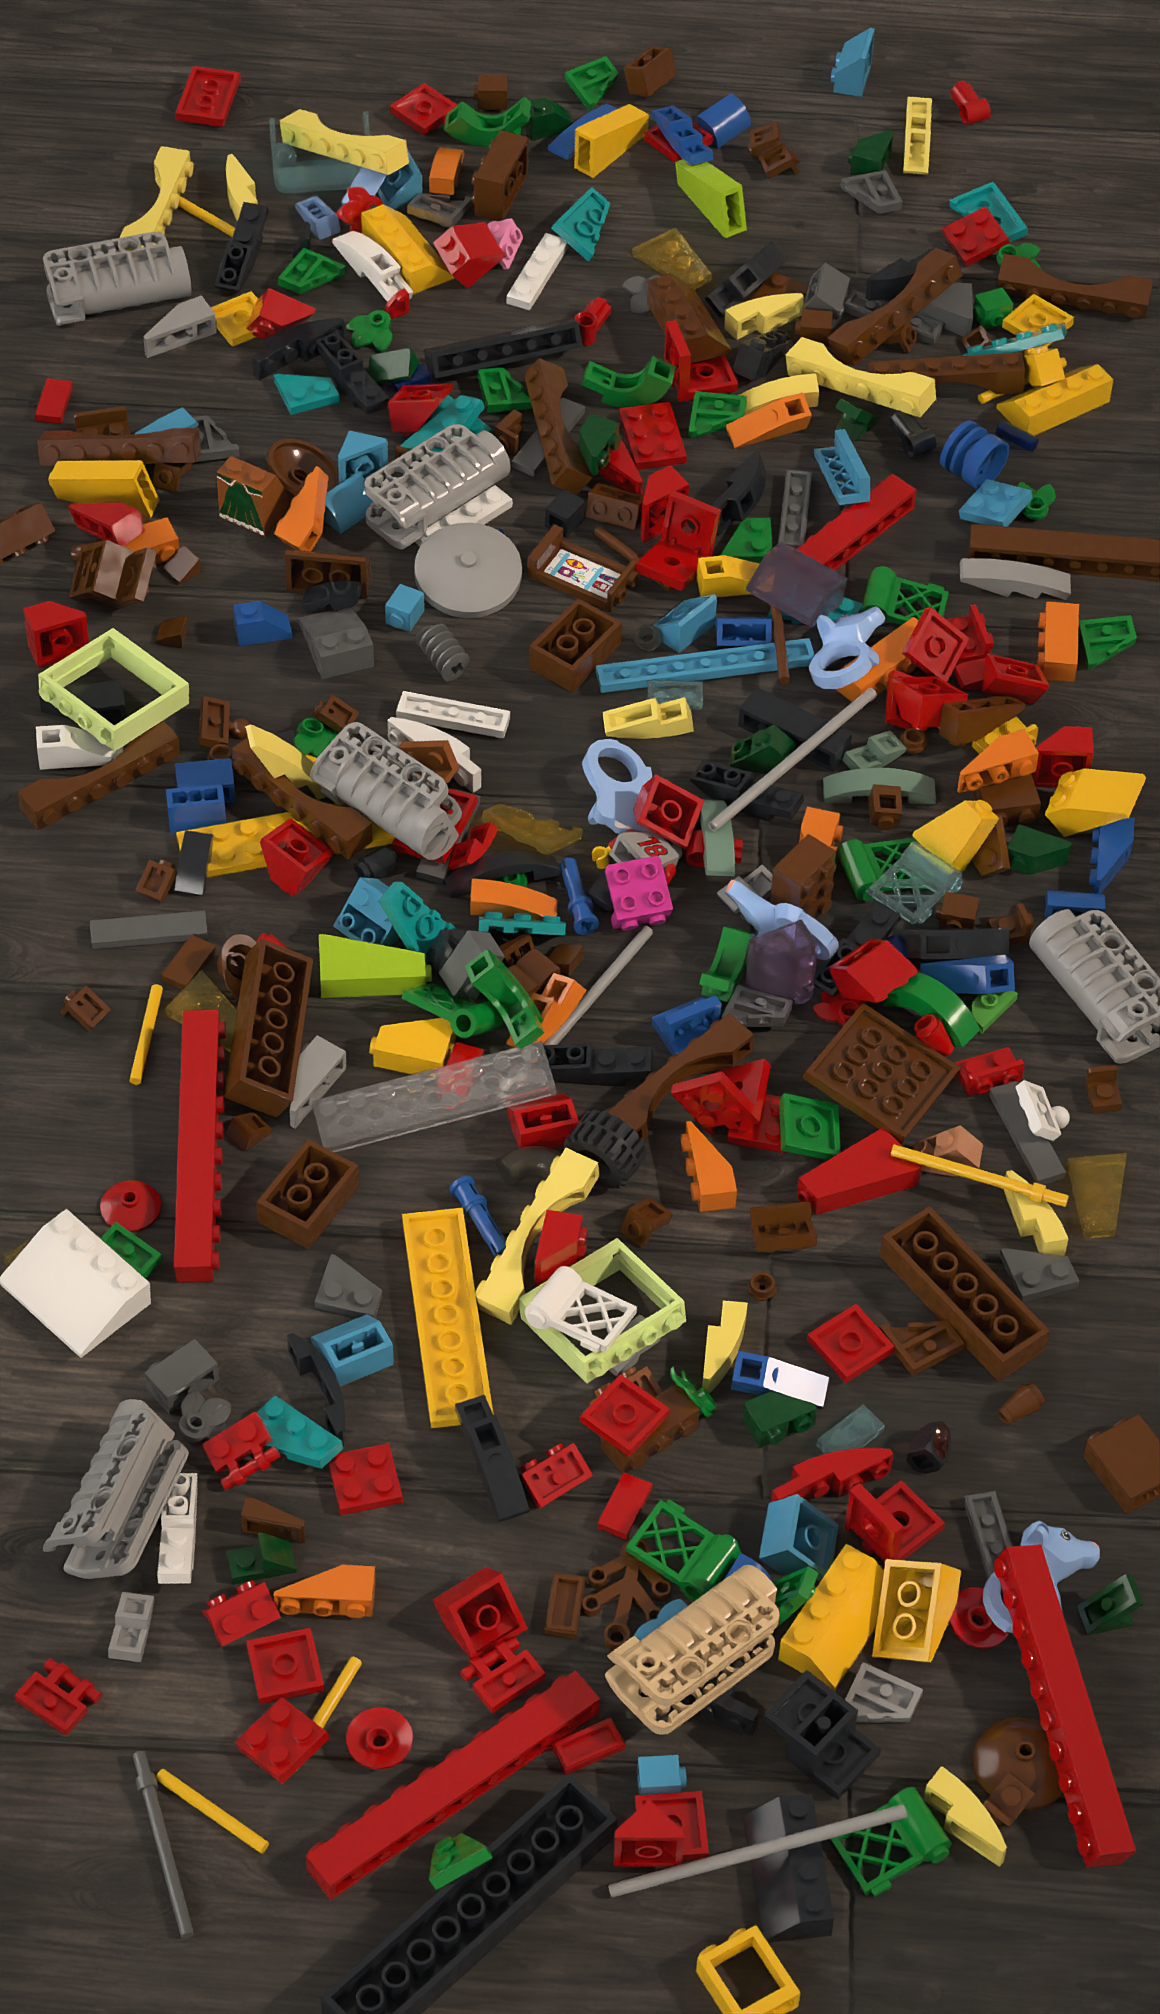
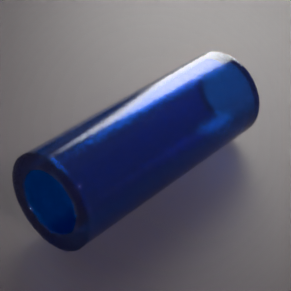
M1004 420L996 428V435L1030 452H1033L1039 443V438Z

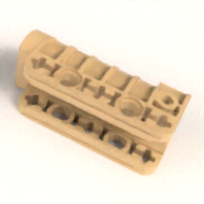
M752 1565L742 1566L639 1641L633 1636L608 1654L607 1657L616 1664L605 1674L610 1687L618 1698L651 1731L660 1735L672 1732L773 1655L775 1641L771 1633L777 1627L780 1615L779 1609L775 1605L777 1588L758 1568ZM763 1642L766 1643L765 1650L758 1647L752 1652V1656H749L748 1653L753 1650L755 1645L762 1644ZM738 1658L742 1659L745 1663L741 1668L729 1666ZM719 1676L717 1679V1686L710 1683L706 1687H704L705 1683L708 1680H712ZM643 1692L648 1697H642L639 1694ZM689 1694L696 1698V1701L691 1705H685L680 1702ZM672 1705L674 1710L668 1715V1722L666 1723L664 1720L657 1722L656 1715L665 1716L670 1712Z

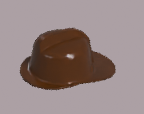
M243 934L233 935L225 941L217 962L218 971L224 979L227 989L237 999H239L245 957L256 944L255 940Z

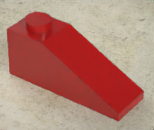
M621 440L619 448L611 453L607 466L605 468L602 467L598 474L619 489L642 494L643 480L623 440Z
M122 502L72 503L68 506L77 528L102 540H109L124 546L145 531L141 522L142 515L135 507H130Z

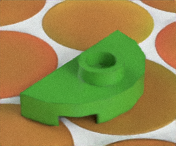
M1006 991L977 995L972 1003L971 1013L981 1029L979 1031L981 1034L1017 1000V992Z

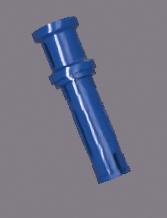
M565 858L564 861L567 868H565L562 860L559 863V867L561 868L570 899L568 911L574 917L573 927L575 932L587 935L597 930L599 920L592 911L594 908L593 901L586 896L577 861L574 858Z
M472 1176L460 1177L451 1184L449 1192L459 1200L462 1205L461 1208H463V1214L473 1220L494 1258L497 1255H502L506 1249V1239L486 1208V1198L478 1193Z

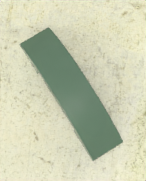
M862 768L839 772L823 778L824 803H852L853 796H869L873 784L901 787V797H907L908 804H936L935 779L913 771L894 768Z
M702 799L704 803L697 821L701 822L705 846L703 859L706 875L734 876L735 852L731 819L716 832H713L708 827V823L726 809L727 805L723 800Z

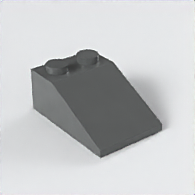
M343 608L336 612L335 610H329L298 618L299 626L321 679L374 667L373 642L365 624L352 608Z

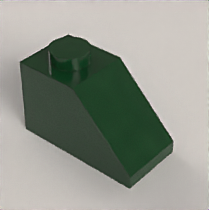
M545 97L531 101V117L523 127L531 140L534 141L561 134L575 121L568 110Z
M887 130L859 139L855 149L851 148L849 152L850 174L857 176L882 171L892 150L894 131Z
M1019 824L1007 847L1010 868L1033 875L1067 865L1072 842Z

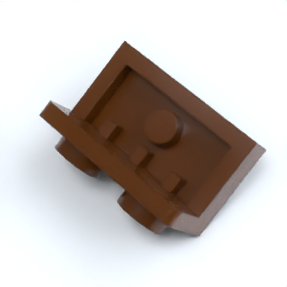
M810 1202L758 1206L750 1209L751 1236L757 1252L771 1253L791 1248L802 1250L807 1247L817 1246V1234L811 1220Z

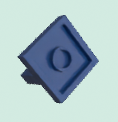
M716 995L707 999L702 996L653 1016L651 1024L672 1055L679 1054L687 1048L693 1038L703 1035L709 1030L714 1021L720 1019L721 1002Z

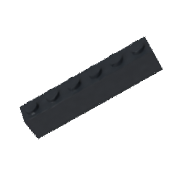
M569 318L424 349L428 375L440 378L583 346L579 322Z

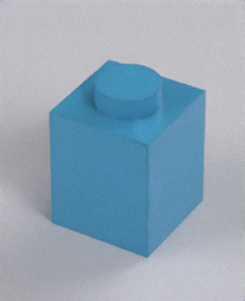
M399 584L385 605L386 624L411 632L424 612V592Z
M678 1755L638 1757L637 1779L639 1795L679 1793L681 1788L687 1786L685 1767H679Z

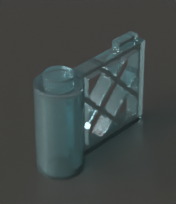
M914 841L907 847L901 858L868 888L867 894L901 914V917L914 925L917 921L922 924L931 915L932 911L930 908L945 895V892L956 893L963 883L961 879L962 872ZM901 870L909 875L911 880L897 879L896 873ZM881 887H893L895 895H886L879 889ZM899 887L913 888L914 895H901ZM919 888H928L934 894L920 895ZM903 903H916L918 909L913 913L905 908Z

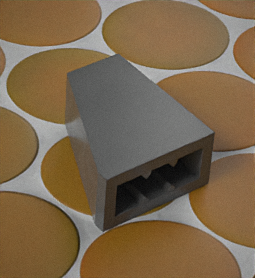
M953 283L918 314L945 323L944 329L966 336L971 332L973 321L972 283Z

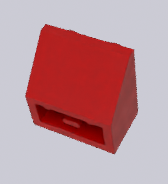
M869 939L829 967L842 998L855 999V1001H871L872 1003H879L888 997V993L897 987L905 985L908 979L918 973L916 967L888 940Z
M564 1093L505 1105L520 1155L563 1147L565 1139L579 1123L572 1099Z

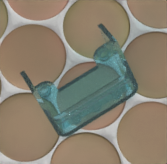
M367 111L361 112L363 136H370L369 114ZM268 118L273 179L275 187L280 192L298 193L350 188L361 169L360 166L337 159L296 161L295 150L289 143H276L274 118Z

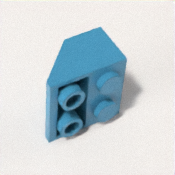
M360 877L333 927L352 940L384 946L393 945L400 937L378 902L389 887L378 879Z
M368 1314L311 1337V1342L315 1349L330 1365L340 1387L394 1365L393 1344L381 1322Z

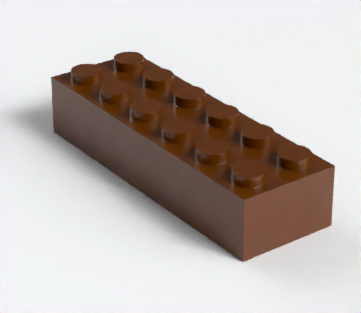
M263 938L246 955L224 1098L276 1118L293 1101L313 965L312 958Z
M930 1206L882 1236L880 1257L940 1321H948L964 1341V1346L998 1382L1046 1351L1050 1330Z

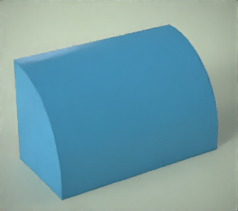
M355 473L326 494L324 522L340 534L365 518L366 509L369 507V504L373 503V500L365 493V479L358 473Z

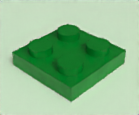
M786 1093L779 1098L781 1151L829 1160L840 1153L838 1104Z

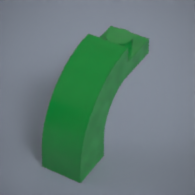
M523 97L506 112L498 115L479 113L462 101L446 114L444 131L468 145L490 147L492 139L497 138L500 130L521 135L522 126L531 117V101Z
M652 356L647 366L640 372L620 374L589 361L585 368L581 385L602 394L600 402L621 408L648 405L659 400L668 391L673 381L676 366Z
M731 926L723 927L714 961L709 971L701 975L699 985H703L701 995L707 997L716 995L721 1001H730L745 972L756 933Z
M484 950L465 965L471 983L491 1001L501 1014L514 1044L521 1051L544 1034L541 1026L544 1020L533 1000L511 971L490 950Z
M918 972L908 979L905 985L895 988L888 993V997L885 1000L881 1001L883 1006L904 1007L919 1013L921 1016L933 1014L935 1017H939L954 1047H964L981 1030L970 1010L952 990L938 980Z

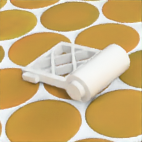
M560 1266L526 1306L524 1312L528 1323L532 1327L537 1329L552 1327L581 1341V1346L595 1353H598L599 1350L606 1353L635 1316L637 1307L583 1282L580 1275L572 1268ZM586 1294L596 1299L597 1304L582 1306L580 1299ZM618 1309L624 1312V1315L609 1319L607 1310ZM601 1312L603 1320L587 1321L585 1314ZM579 1315L582 1323L571 1325L565 1322L564 1319ZM606 1328L608 1332L606 1338L602 1340L592 1335L591 1330Z

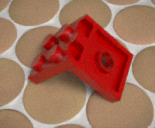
M677 321L666 322L664 361L676 366L671 386L677 389L678 402L693 400L695 391L719 394L738 391V382L726 355L691 363V354ZM701 373H707L710 376H703Z
M673 490L668 497L661 540L636 563L635 571L683 591L697 576L698 558L712 557L721 509ZM686 520L694 523L695 530L689 528Z
M761 1059L719 1070L714 1074L673 1084L671 1095L710 1135L715 1134L716 1127L726 1125L729 1130L739 1128L741 1120L749 1118L754 1124L759 1123L771 1065L766 1059Z
M902 1480L877 1499L860 1483L850 1489L844 1529L848 1533L853 1530L862 1539V1547L870 1555L875 1552L884 1561L883 1568H885L886 1559L903 1561L944 1530L945 1522ZM896 1517L905 1519L908 1525L904 1527Z

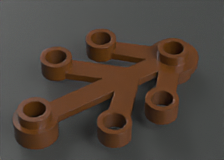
M631 1539L623 1544L619 1557L601 1567H593L588 1574L589 1585L595 1589L605 1587L609 1576L626 1568L624 1578L596 1594L586 1595L582 1600V1612L588 1617H595L600 1613L601 1606L619 1597L614 1622L609 1624L604 1631V1644L612 1651L630 1639V1630L627 1627L633 1599L646 1615L645 1623L651 1620L650 1617L652 1615L658 1616L661 1608L656 1607L637 1581L639 1570L652 1585L651 1593L655 1600L666 1601L671 1595V1584L669 1581L663 1579L657 1571L625 1551ZM643 1539L636 1545L646 1553L652 1552L650 1545ZM601 1575L603 1576V1579L594 1580L593 1576ZM658 1587H664L667 1591L664 1593H659L658 1591H656V1589ZM595 1603L597 1607L590 1609L586 1604ZM619 1637L622 1639V1642H613L611 1639Z

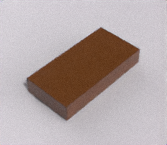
M190 935L161 974L162 981L187 992L217 952L216 945Z
M553 1573L544 1635L577 1639L586 1577Z

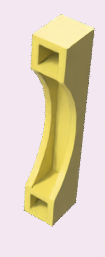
M301 109L279 120L284 144L387 175L409 164L406 140L389 135L358 136L340 133L323 125L318 119L317 114Z
M164 146L160 147L154 161L155 181L160 188L159 197L154 206L143 217L124 227L120 238L149 232L165 234L166 225L169 226L171 223L173 209L178 207L179 196L185 192L186 180L193 173L194 164L190 162V151ZM133 247V248H127V249H124V250H126V251H133V250H135L136 248Z
M803 337L786 354L787 374L789 376L816 373L817 382L820 386L917 417H921L936 400L935 379L914 372L876 374L856 370L835 359L827 351L824 344Z
M568 1148L564 1149L561 1156L554 1158L550 1166V1175L546 1181L542 1180L539 1183L535 1192V1200L531 1206L527 1205L523 1210L519 1227L516 1231L512 1230L505 1244L506 1249L502 1255L495 1257L490 1269L491 1274L486 1281H481L475 1295L479 1310L512 1325L520 1311L518 1298L525 1294L524 1268L527 1255L535 1238L542 1230L546 1209L562 1212L568 1207L584 1201L600 1176L598 1162Z

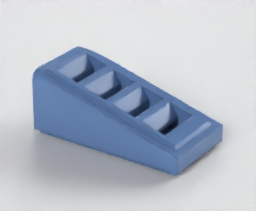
M317 196L295 204V209L305 222H309L311 231L318 239L322 240L340 232L339 219L336 213Z

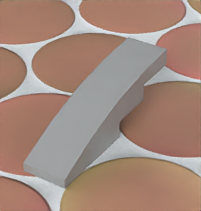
M962 558L960 561L961 582L1005 597H1009L1015 591L1037 599L1043 592L1066 600L1071 594L1070 574L1044 566L998 559Z

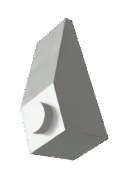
M202 295L179 303L143 336L145 356L147 358L216 333L215 313Z
M318 1035L310 1044L306 1043L300 1050L294 1097L290 1105V1126L295 1129L346 1070V1051Z

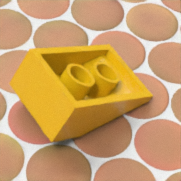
M1085 768L1074 772H1067L1060 777L1056 791L1049 801L1050 804L1045 812V816L1064 837L1129 818L1146 777L1140 773Z
M886 1559L872 1657L931 1663L957 1604L961 1570L942 1563Z

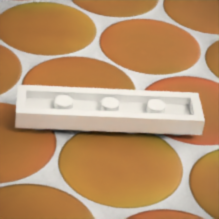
M545 233L507 294V304L526 310L532 308L569 247V244L564 239Z
M494 485L429 526L426 535L415 541V543L421 546L432 533L452 524L478 523L484 525L510 509L513 499Z
M403 691L396 710V718L504 739L510 721V711Z

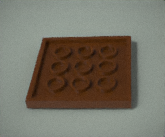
M862 1003L806 1070L803 1079L876 1128L888 1130L902 1144L952 1082L961 1067Z

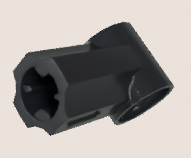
M898 410L890 418V425L902 439L903 448L909 457L912 458L936 448V438L933 431L929 427L923 428L913 415Z

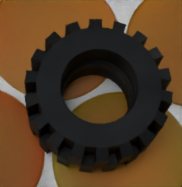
M592 1110L586 1112L564 1142V1148H568L598 1162L600 1176L596 1184L609 1189H621L624 1187L647 1157V1150L638 1133L625 1121L606 1111Z

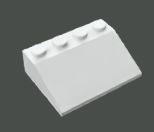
M67 1209L44 1225L0 1276V1285L80 1358L151 1304L150 1283Z

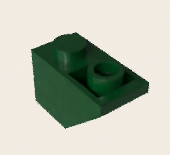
M594 414L589 415L579 430V450L590 473L596 476L602 467L605 468L607 466L611 453L619 448L622 437L619 435V423Z
M772 725L733 744L729 766L741 770L768 773L795 751L796 743L776 725Z
M770 1391L744 1402L742 1420L759 1448H762L769 1444L776 1445L783 1441L785 1437L794 1433L808 1431L815 1425L817 1407L814 1403Z

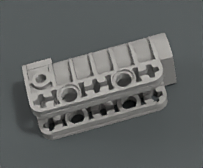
M149 232L51 250L43 256L46 277L50 283L47 286V298L57 326L85 320V315L103 313L104 311L114 309L120 310L130 306H141V304L158 303L162 300L191 296V281L182 246L169 248L166 237L160 232ZM133 247L136 248V249L133 250V251H126V250H124V249H127V248H133ZM84 256L86 257V258L83 259V260H75V259H74V258H78V257H84Z
M453 424L366 478L364 482L365 493L373 500V503L369 504L365 512L367 525L393 547L405 549L425 536L429 525L508 476L511 466L506 450L500 441L488 431L483 430L475 435L463 425ZM435 447L443 449L441 452H432L431 450ZM395 472H400L403 474V476L399 478H395L390 475H392Z
M353 722L344 727L318 756L311 769L310 778L323 787L319 791L339 806L346 803L428 860H434L443 856L453 846L459 836L454 826L460 820L462 811L455 799L448 795L449 789L445 780L359 722ZM353 733L360 734L364 742L361 743L357 738H351L350 736ZM375 745H382V749L378 748ZM415 772H422V776L418 775ZM442 804V806L449 811L452 809L453 813L451 815L446 814V812L440 808V805Z
M1069 909L1056 912L1045 919L1033 932L1029 946L1098 1030L1096 1040L1114 1062L1119 1064L1127 1063L1160 1047L1159 1034L1151 1033L1152 1028L1156 1032L1160 1031V1006L1157 1005L1158 1000L1160 1001V978L1112 920L1100 910H1091L1075 917ZM1092 920L1094 923L1100 922V928L1096 924L1090 925V922ZM1113 940L1117 942L1119 947L1115 949L1108 948L1104 943ZM1124 959H1125L1128 963H1132V962H1133V963H1134V967L1132 968V966L1129 965V964L1124 965ZM1140 981H1149L1153 987L1143 989L1138 983Z
M124 1400L118 1405L110 1421V1429L102 1437L100 1449L93 1456L90 1462L91 1467L81 1480V1488L79 1492L74 1494L71 1500L69 1512L63 1516L61 1522H57L50 1538L43 1545V1551L50 1552L54 1551L57 1546L74 1544L64 1564V1571L68 1574L85 1579L121 1576L129 1573L138 1563L187 1460L189 1453L186 1447L180 1441L172 1440L175 1433L141 1400Z

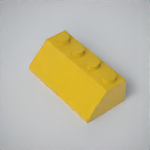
M384 204L361 213L362 234L380 245L400 265L399 274L413 290V294L454 279L443 260L406 215Z
M1099 364L1079 367L1064 374L1065 379L1045 386H1036L998 403L996 408L1025 439H1028L1110 402L1113 379Z
M845 1544L816 1587L813 1596L806 1602L781 1639L778 1660L801 1673L808 1670L833 1691L837 1689L876 1630L884 1570L875 1559Z

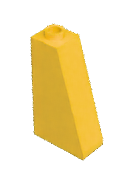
M628 104L576 128L574 168L592 178L597 176L644 137V132L648 131L649 114Z
M57 461L48 478L57 499L75 503L122 502L130 507H135L146 518L152 517L159 502V497L143 461Z

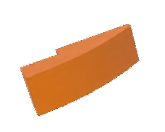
M438 149L429 176V193L454 195L455 187L459 181L464 150Z
M472 879L471 915L485 916L486 911L502 912L503 918H514V913L531 914V919L543 920V915L557 916L558 900L544 893L506 882Z
M553 973L542 995L533 993L531 997L544 1020L541 1023L544 1034L522 1051L531 1053L533 1046L542 1045L555 1034L577 1007L586 989L574 979ZM510 1035L506 1044L513 1048L519 1049L514 1044L513 1039Z

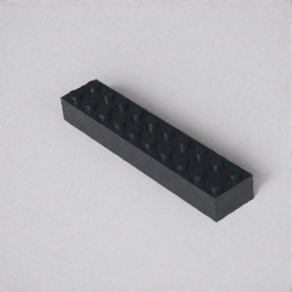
M569 1774L487 1847L492 1855L490 1860L446 1884L320 1997L322 2014H422L615 1838L618 1818Z

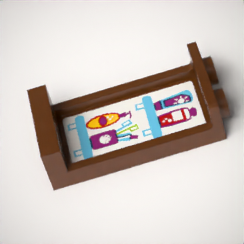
M555 524L527 558V577L609 612H612L617 604L623 603L627 591L630 587L636 586L640 574L635 571L638 561L632 559L628 566H624L563 540V528Z

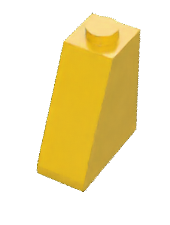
M983 800L963 801L915 830L912 836L947 872L964 871L999 818L992 812V807Z
M443 1018L384 1025L380 1027L378 1036L372 1037L369 1053L373 1054L374 1067L441 1081L457 1035L451 1028V1022Z

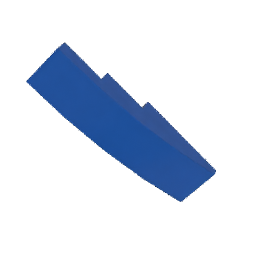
M605 104L587 113L564 130L548 146V150L566 160L574 158L575 129L613 112L617 108Z
M674 105L651 111L653 119L669 144L689 165L713 160L712 150L703 144L702 134L693 128L691 117Z

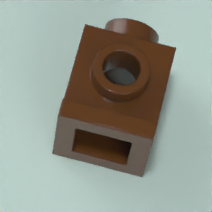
M873 784L867 800L870 825H877L880 830H890L893 827H898L902 816L901 787Z

